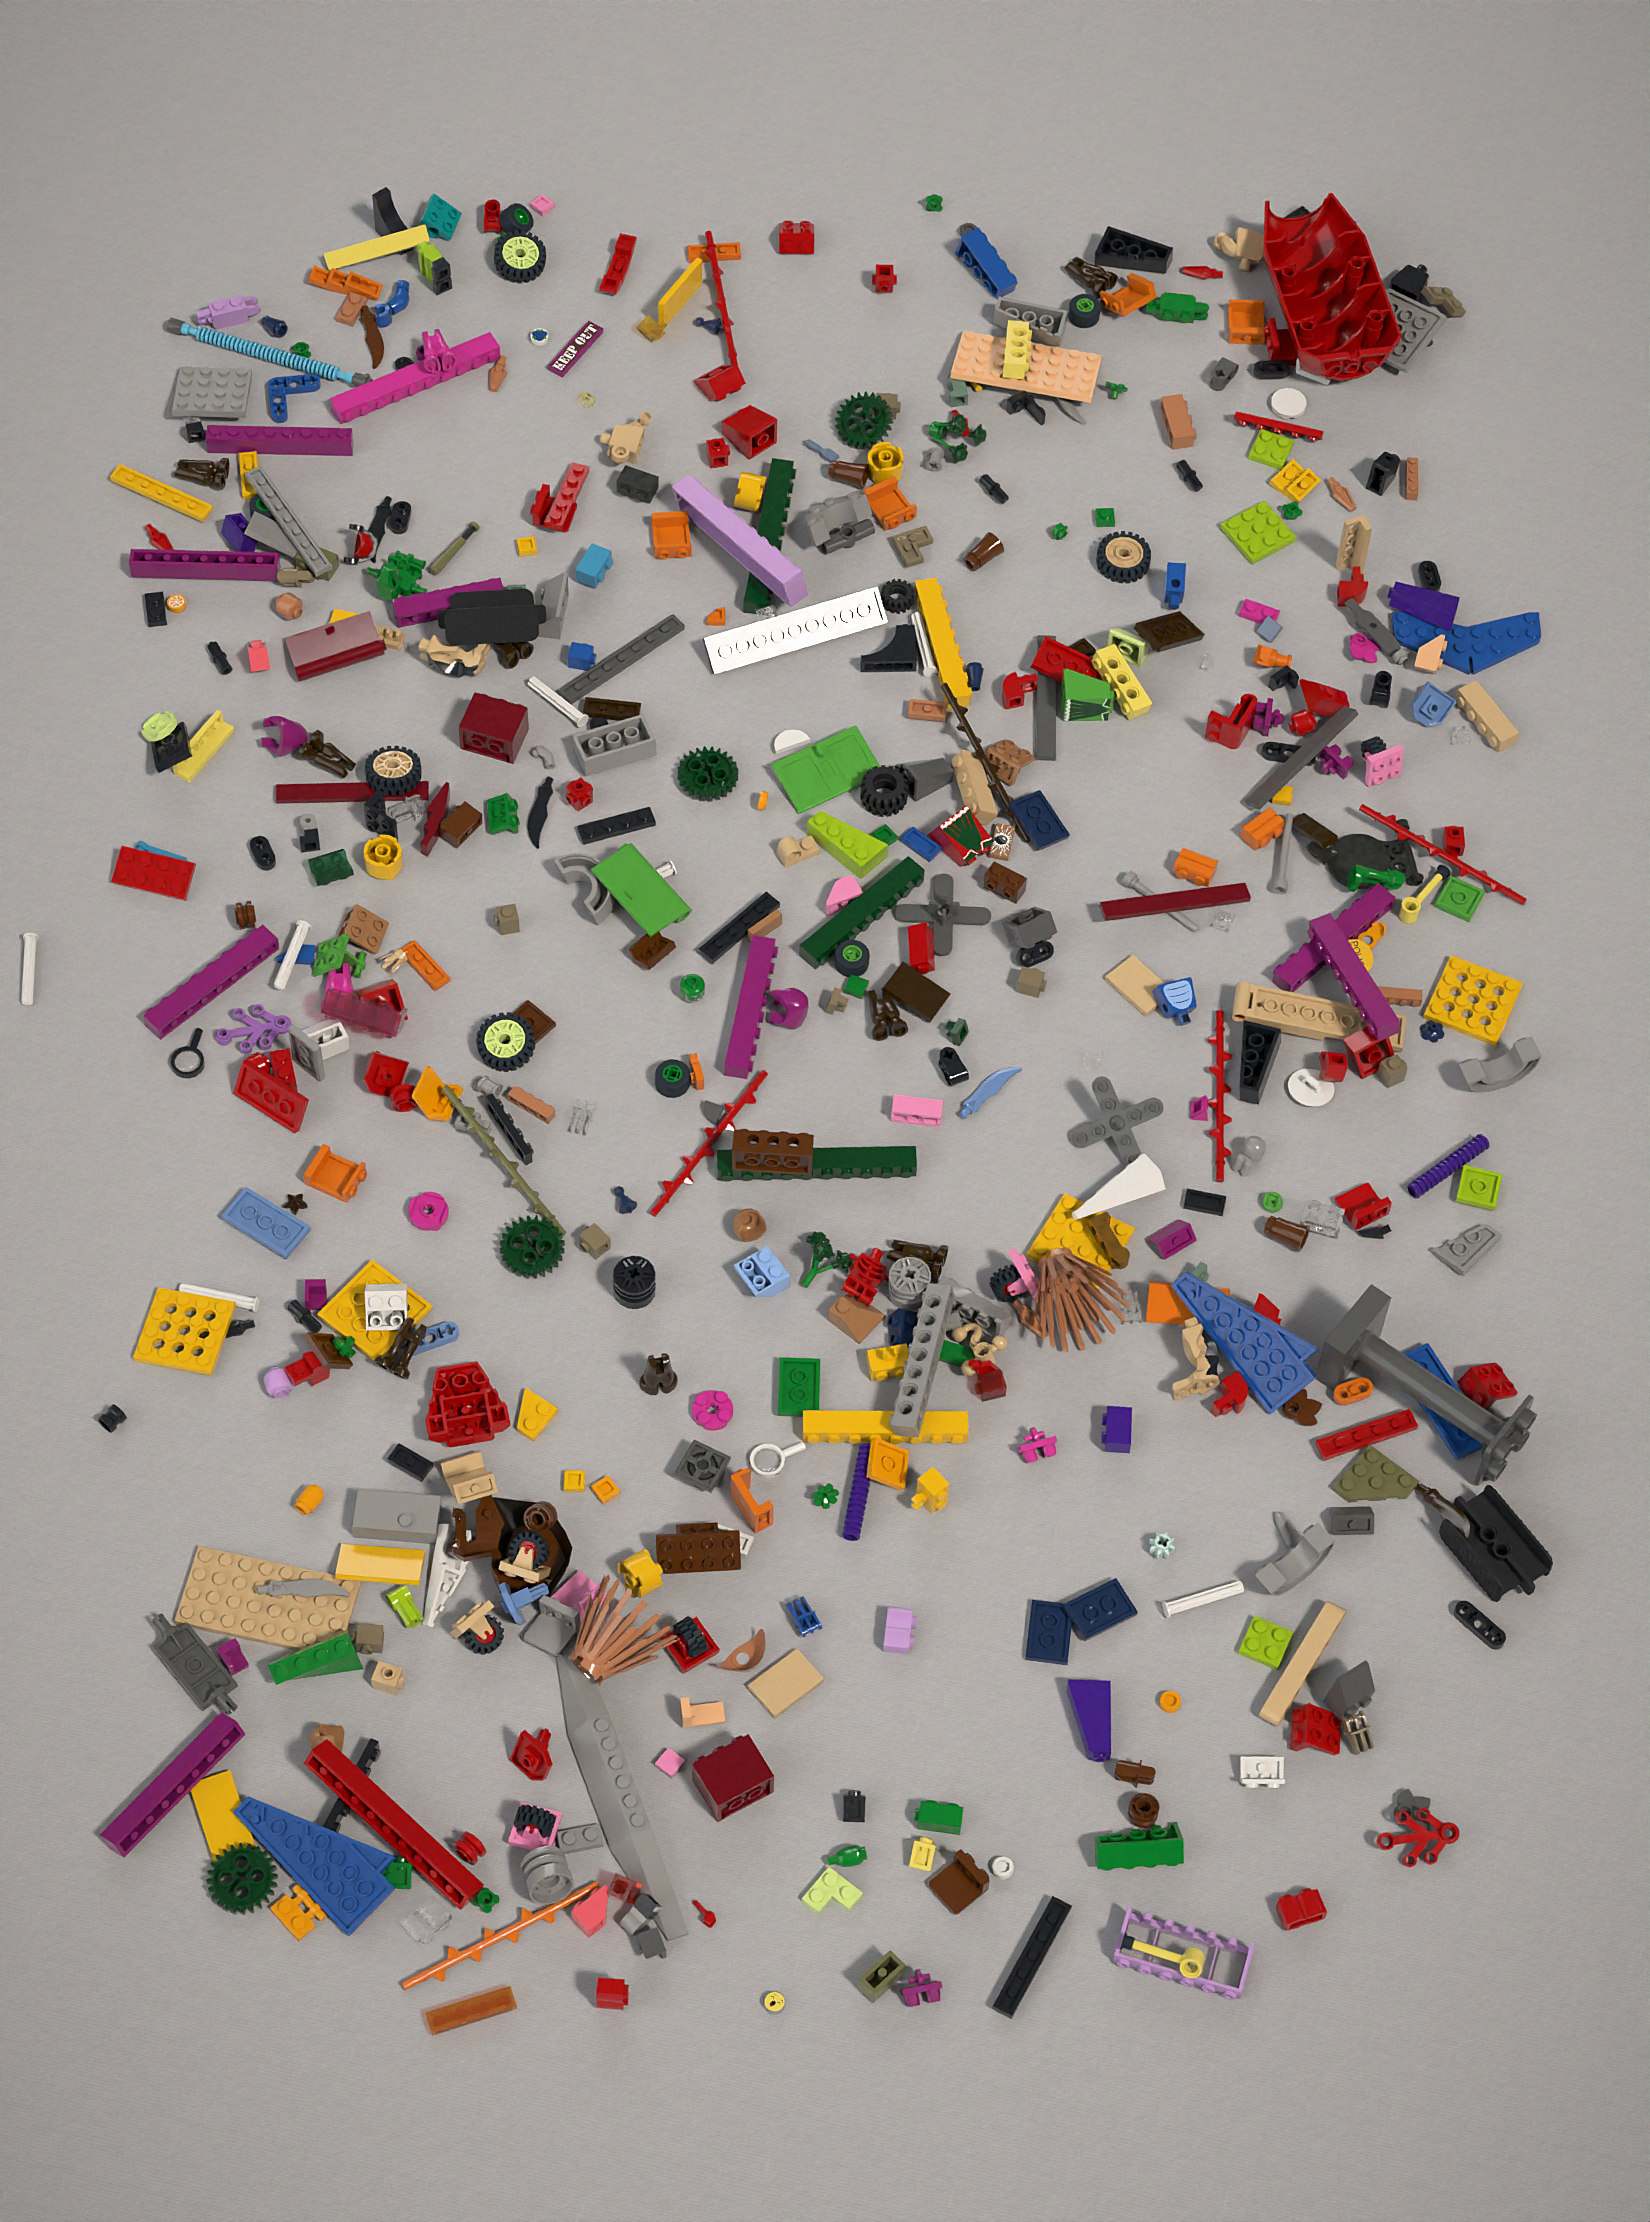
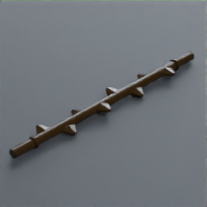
M947 683L942 684L940 687L948 700V704L951 705L960 722L956 727L957 730L966 733L975 750L974 756L980 759L991 779L988 787L998 792L1007 809L1006 815L1012 818L1014 826L1018 829L1024 842H1029V837L1008 807L1013 798L1007 795L996 774L1000 769L999 766L990 763L980 745L981 739L975 736L965 717L968 709L958 704L957 698L954 697Z

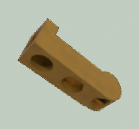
M1106 1211L1091 1218L1088 1229L1112 1266L1116 1269L1126 1268L1129 1263L1130 1253L1127 1248L1122 1247L1112 1231L1109 1213Z

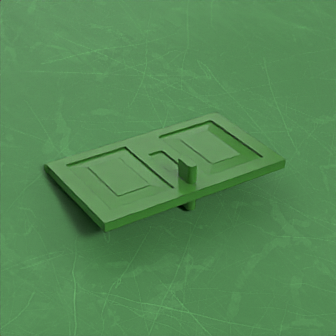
M856 725L771 764L774 773L798 814L860 786L864 774H867L869 769L873 770L875 766L880 767Z

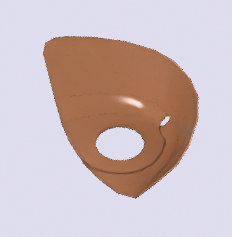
M760 1629L753 1639L736 1648L722 1664H716V1666L736 1672H750L754 1670L765 1652L766 1639L764 1631ZM744 1652L749 1655L750 1660L747 1664L742 1665L737 1662L736 1657L739 1653Z

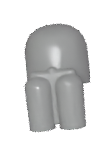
M1258 1136L1248 1137L1241 1148L1240 1154L1235 1158L1232 1166L1233 1170H1240L1241 1175L1247 1176L1253 1163L1261 1161L1266 1150L1264 1140Z

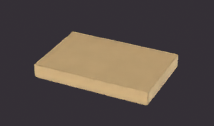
M1134 955L1105 977V980L1144 1016L1149 1015L1159 1007L1152 991L1158 985L1165 983Z
M797 1648L748 1684V1689L775 1719L823 1683L824 1678Z

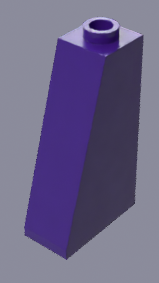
M1395 581L1394 588L1390 587L1387 597L1390 599L1389 606L1451 631L1460 599L1457 596Z
M1068 1679L1067 1694L1088 1760H1094L1095 1762L1110 1760L1111 1681Z

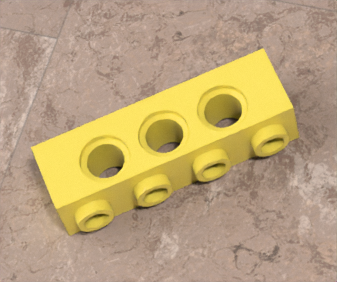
M1008 320L1002 377L1024 379L1025 372L1028 373L1032 330H1029V322Z
M1113 644L1096 651L1092 664L1102 676V680L1110 683V691L1114 692V699L1119 703L1122 713L1129 720L1148 713L1152 702L1117 646Z

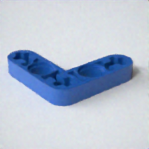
M304 374L270 379L268 388L272 420L276 423L287 421L286 395L318 391L321 386L319 376L316 374ZM293 382L299 384L297 387L290 386V384ZM276 398H281V399H283V400H282L281 402H279V403H276V402L273 401V400L276 399ZM277 409H281V415H280V416H278V411H277Z

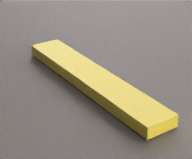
M421 225L324 253L330 272L332 268L337 270L417 247V244L423 241L431 242L426 225Z

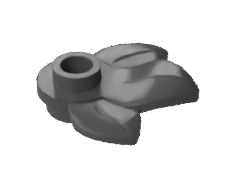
M1409 1789L1402 1791L1397 1797L1398 1806L1393 1812L1394 1820L1398 1812L1406 1811L1409 1817L1422 1827L1429 1826L1430 1824L1427 1821H1419L1416 1813L1421 1808L1429 1809L1430 1798H1413V1794ZM1420 1812L1421 1818L1425 1819L1427 1817L1426 1812ZM1399 1815V1819H1400L1401 1821H1405V1820H1406V1818H1402V1817Z

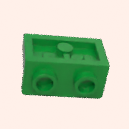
M508 793L488 799L489 831L493 835L509 829L514 834L518 833L520 821L517 816L518 803L516 799H513Z
M396 1857L382 1874L396 1889H411L413 1865L404 1857Z

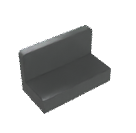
M1330 1507L1332 1535L1374 1534V1513L1371 1507Z

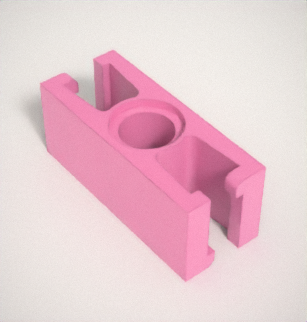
M894 1094L891 1121L940 1127L943 1100Z

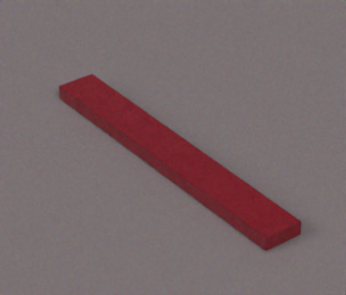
M420 781L415 789L411 788V791L408 793L404 791L402 795H399V792H396V796H392L391 793L384 795L385 801L429 800V781ZM367 782L276 784V803L367 802L377 789L375 791L372 790Z
M1237 883L1100 902L1099 907L1104 921L1250 902L1251 896L1246 883Z

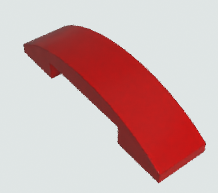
M619 234L615 245V253L607 274L603 277L599 291L615 295L619 292L632 260L637 237Z

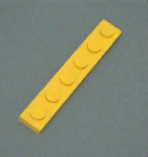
M119 464L110 475L112 482L203 523L213 511V505L122 464Z

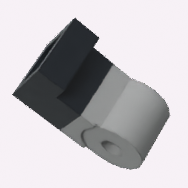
M304 814L300 818V828L304 835L299 836L301 853L319 851L320 842L316 817L313 814Z
M642 1893L637 1899L638 1902L620 1922L632 1936L640 1933L663 1908L650 1894Z

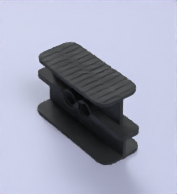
M523 588L456 592L450 598L451 609L438 612V626L441 629H445V638L451 645L533 641L539 635V624L546 622V607L542 604L534 605L533 593Z
M1487 1485L1482 1493L1468 1502L1461 1496L1455 1498L1453 1505L1458 1507L1469 1521L1470 1537L1469 1540H1466L1450 1520L1444 1519L1440 1526L1439 1534L1445 1545L1449 1547L1450 1551L1453 1552L1492 1601H1500L1504 1594L1518 1585L1527 1595L1532 1594L1535 1590L1533 1581L1542 1575L1547 1576L1552 1569L1553 1561L1549 1552L1545 1550L1544 1546L1540 1544L1493 1486ZM1484 1535L1490 1536L1492 1539L1488 1540L1484 1538ZM1497 1551H1501L1505 1555H1499Z

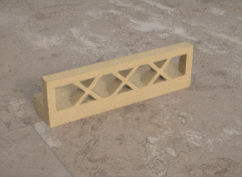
M1365 515L1344 521L1335 565L1337 570L1349 566L1351 568L1358 566L1360 567L1361 574L1363 573L1372 527Z

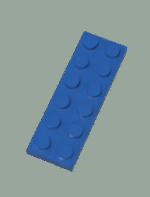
M1429 1343L1404 1354L1459 1391ZM1418 1401L1456 1461L1482 1449L1481 1443Z

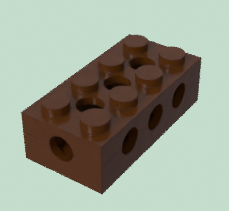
M734 1130L732 1170L812 1175L814 1135L808 1133H788L786 1131ZM755 1141L757 1144H751L750 1142Z

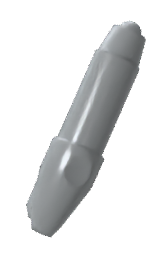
M1276 1512L1275 1521L1287 1546L1292 1547V1537L1287 1527L1288 1521L1284 1512Z

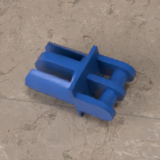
M801 1596V1602L795 1599L793 1600L794 1607L790 1602L786 1604V1607L796 1623V1629L804 1638L806 1634H812L816 1629L821 1630L822 1625L815 1614V1610L812 1611L805 1597Z

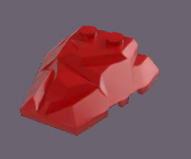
M477 1361L436 1369L432 1387V1398L429 1401V1412L425 1419L429 1440L437 1443L444 1442L450 1448L492 1441L495 1438V1433L503 1432L511 1426L507 1405L501 1401L497 1390L493 1389L489 1383V1378Z

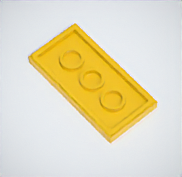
M696 258L658 302L659 327L664 329L702 285L701 259Z
M341 1544L335 1579L420 1585L425 1550Z
M228 1770L201 1779L190 1791L213 1861L218 1862L216 1854L221 1857L224 1856L222 1849L230 1852L231 1845L238 1849L239 1844L242 1843L246 1849L247 1845L251 1843L252 1850H254L256 1846L251 1831L233 1812L241 1804L231 1771Z

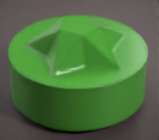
M1272 1191L1265 1194L1262 1203L1267 1211L1274 1213L1283 1207V1198L1279 1193Z

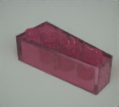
M334 988L327 990L321 1013L325 1014L326 1018L331 1020L338 1018L344 1020V1024L355 1026L356 1024L362 1026V1029L368 1032H374L375 1030L381 1032V1035L386 1038L396 1037L402 1031L408 1012L407 1008L401 1007L400 1011L394 1009L392 1004L379 1003L378 1005L375 1004L373 999L367 997H360L359 1000L356 999L357 995Z

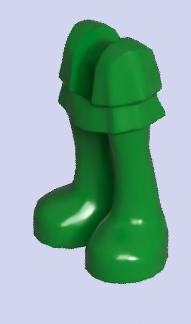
M1354 864L1349 872L1347 889L1349 892H1355L1361 883L1373 885L1379 883L1385 889L1397 890L1405 882V875L1402 872L1392 871L1388 868L1382 872Z

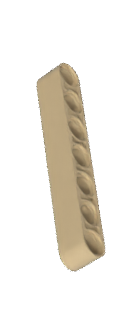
M1330 1601L1326 1602L1265 1702L1259 1717L1277 1727L1279 1726L1342 1622L1347 1610Z

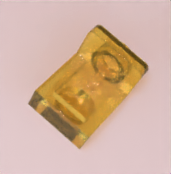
M647 315L636 329L652 343L655 338L659 340L666 333L664 328L667 324L664 323L660 326L650 315Z

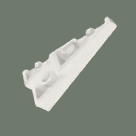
M1145 1153L1140 1154L1120 1174L1115 1175L1101 1187L1092 1198L1086 1200L1078 1210L1073 1211V1219H1079L1165 1190L1160 1169Z
M439 1524L422 1623V1625L428 1627L434 1626L433 1621L438 1613L444 1609L443 1604L454 1592L469 1562H464L453 1555L451 1542L455 1541L456 1529L451 1524ZM466 1530V1538L469 1543L476 1540V1533Z

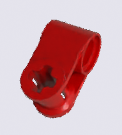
M491 199L485 203L484 233H487V231L502 233L499 221L501 208L497 200Z

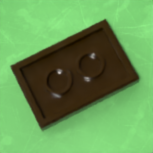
M903 961L882 989L883 992L929 1023L951 995V993Z

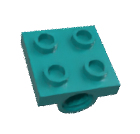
M433 193L428 200L420 222L426 225L429 237L435 239L442 237L449 241L454 234L462 213Z

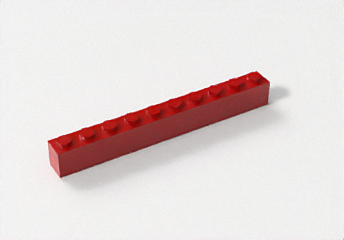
M328 1739L311 1750L303 1764L454 1905L461 1910L478 1895L484 1884Z

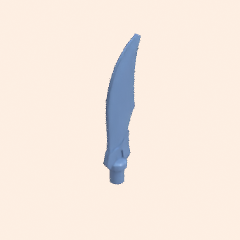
M1009 1067L989 1076L977 1091L964 1101V1109L959 1113V1116L965 1119L969 1114L977 1112L987 1098L996 1095L1001 1087L1013 1075L1020 1072L1022 1068Z

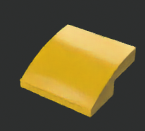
M1292 459L1270 480L1269 484L1287 498L1299 503L1321 482V479L1309 468L1305 471Z

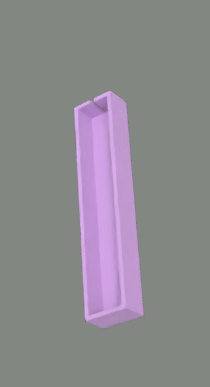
M688 474L672 486L679 510L688 511L689 519L788 606H794L808 595L806 590L807 584L803 580V572L800 567L794 566L787 556H782L777 547H772L764 536H759L757 531L752 526L749 527L742 517L735 515L732 508H727L719 497L713 496L710 489H705L697 478L694 479Z

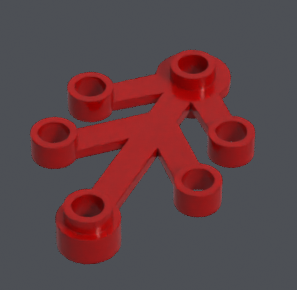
M1421 1808L1416 1813L1417 1819L1419 1821H1427L1436 1829L1435 1831H1428L1409 1817L1406 1811H1400L1395 1816L1396 1822L1405 1824L1415 1833L1393 1836L1391 1833L1385 1832L1377 1837L1376 1843L1381 1850L1387 1851L1393 1848L1394 1845L1417 1842L1412 1851L1405 1855L1402 1860L1404 1866L1410 1868L1415 1866L1418 1856L1428 1842L1438 1839L1433 1849L1424 1855L1425 1863L1432 1865L1437 1862L1438 1855L1446 1844H1452L1458 1840V1827L1451 1822L1442 1823L1431 1815L1427 1808ZM1421 1811H1425L1427 1813V1817L1425 1819L1421 1818ZM1400 1814H1404L1406 1816L1405 1821H1401L1399 1819ZM1446 1829L1451 1831V1837L1445 1836ZM1382 1838H1386L1388 1840L1387 1846H1384L1381 1843ZM1428 1854H1432L1434 1856L1433 1862H1430L1427 1859ZM1407 1857H1411L1413 1859L1412 1865H1409L1406 1862Z

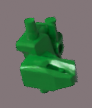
M397 550L394 556L389 555L388 563H384L380 570L368 567L366 570L367 574L376 578L378 596L391 602L392 599H397L400 593H402L403 597L412 596L413 593L427 592L426 588L416 584L417 579L421 580L423 577L422 569L425 568L426 561L414 558L413 554L409 553L406 555Z

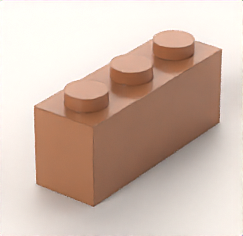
M1182 394L1161 397L1160 411L1172 450L1193 447L1197 434L1196 429L1192 428L1191 414L1188 415L1187 401H1184Z

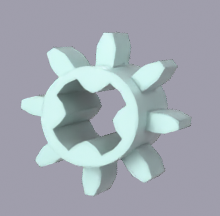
M1157 1532L1155 1539H1150L1149 1544L1152 1546L1150 1553H1154L1157 1559L1160 1557L1168 1559L1169 1552L1174 1553L1175 1547L1172 1546L1174 1538L1170 1539L1167 1533L1159 1535Z

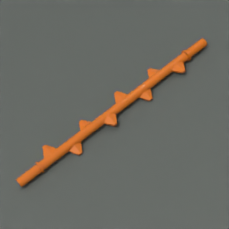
M595 1881L578 1891L575 1890L574 1893L568 1895L565 1899L553 1903L534 1914L525 1908L522 1909L520 1921L497 1933L488 1928L485 1929L484 1940L461 1952L452 1946L449 1947L448 1959L425 1971L421 1970V1973L402 1982L404 1990L406 1991L423 1981L426 1982L432 1976L441 1982L444 1981L446 1969L469 1957L477 1962L481 1961L482 1950L505 1938L513 1943L518 1942L519 1931L541 1919L550 1924L554 1923L555 1912L578 1900L581 1901V1898L591 1894L594 1889L600 1888L598 1882Z

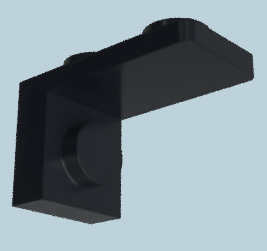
M1023 390L1007 399L1006 411L1010 415L1020 412L1025 407L1041 426L1045 424V410L1039 407L1034 398Z

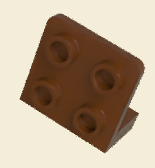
M962 1849L954 1854L953 1863L929 1882L930 1889L955 1915L961 1913L989 1889L990 1882L987 1872L982 1868L979 1869L974 1864L975 1860L969 1853L965 1854Z

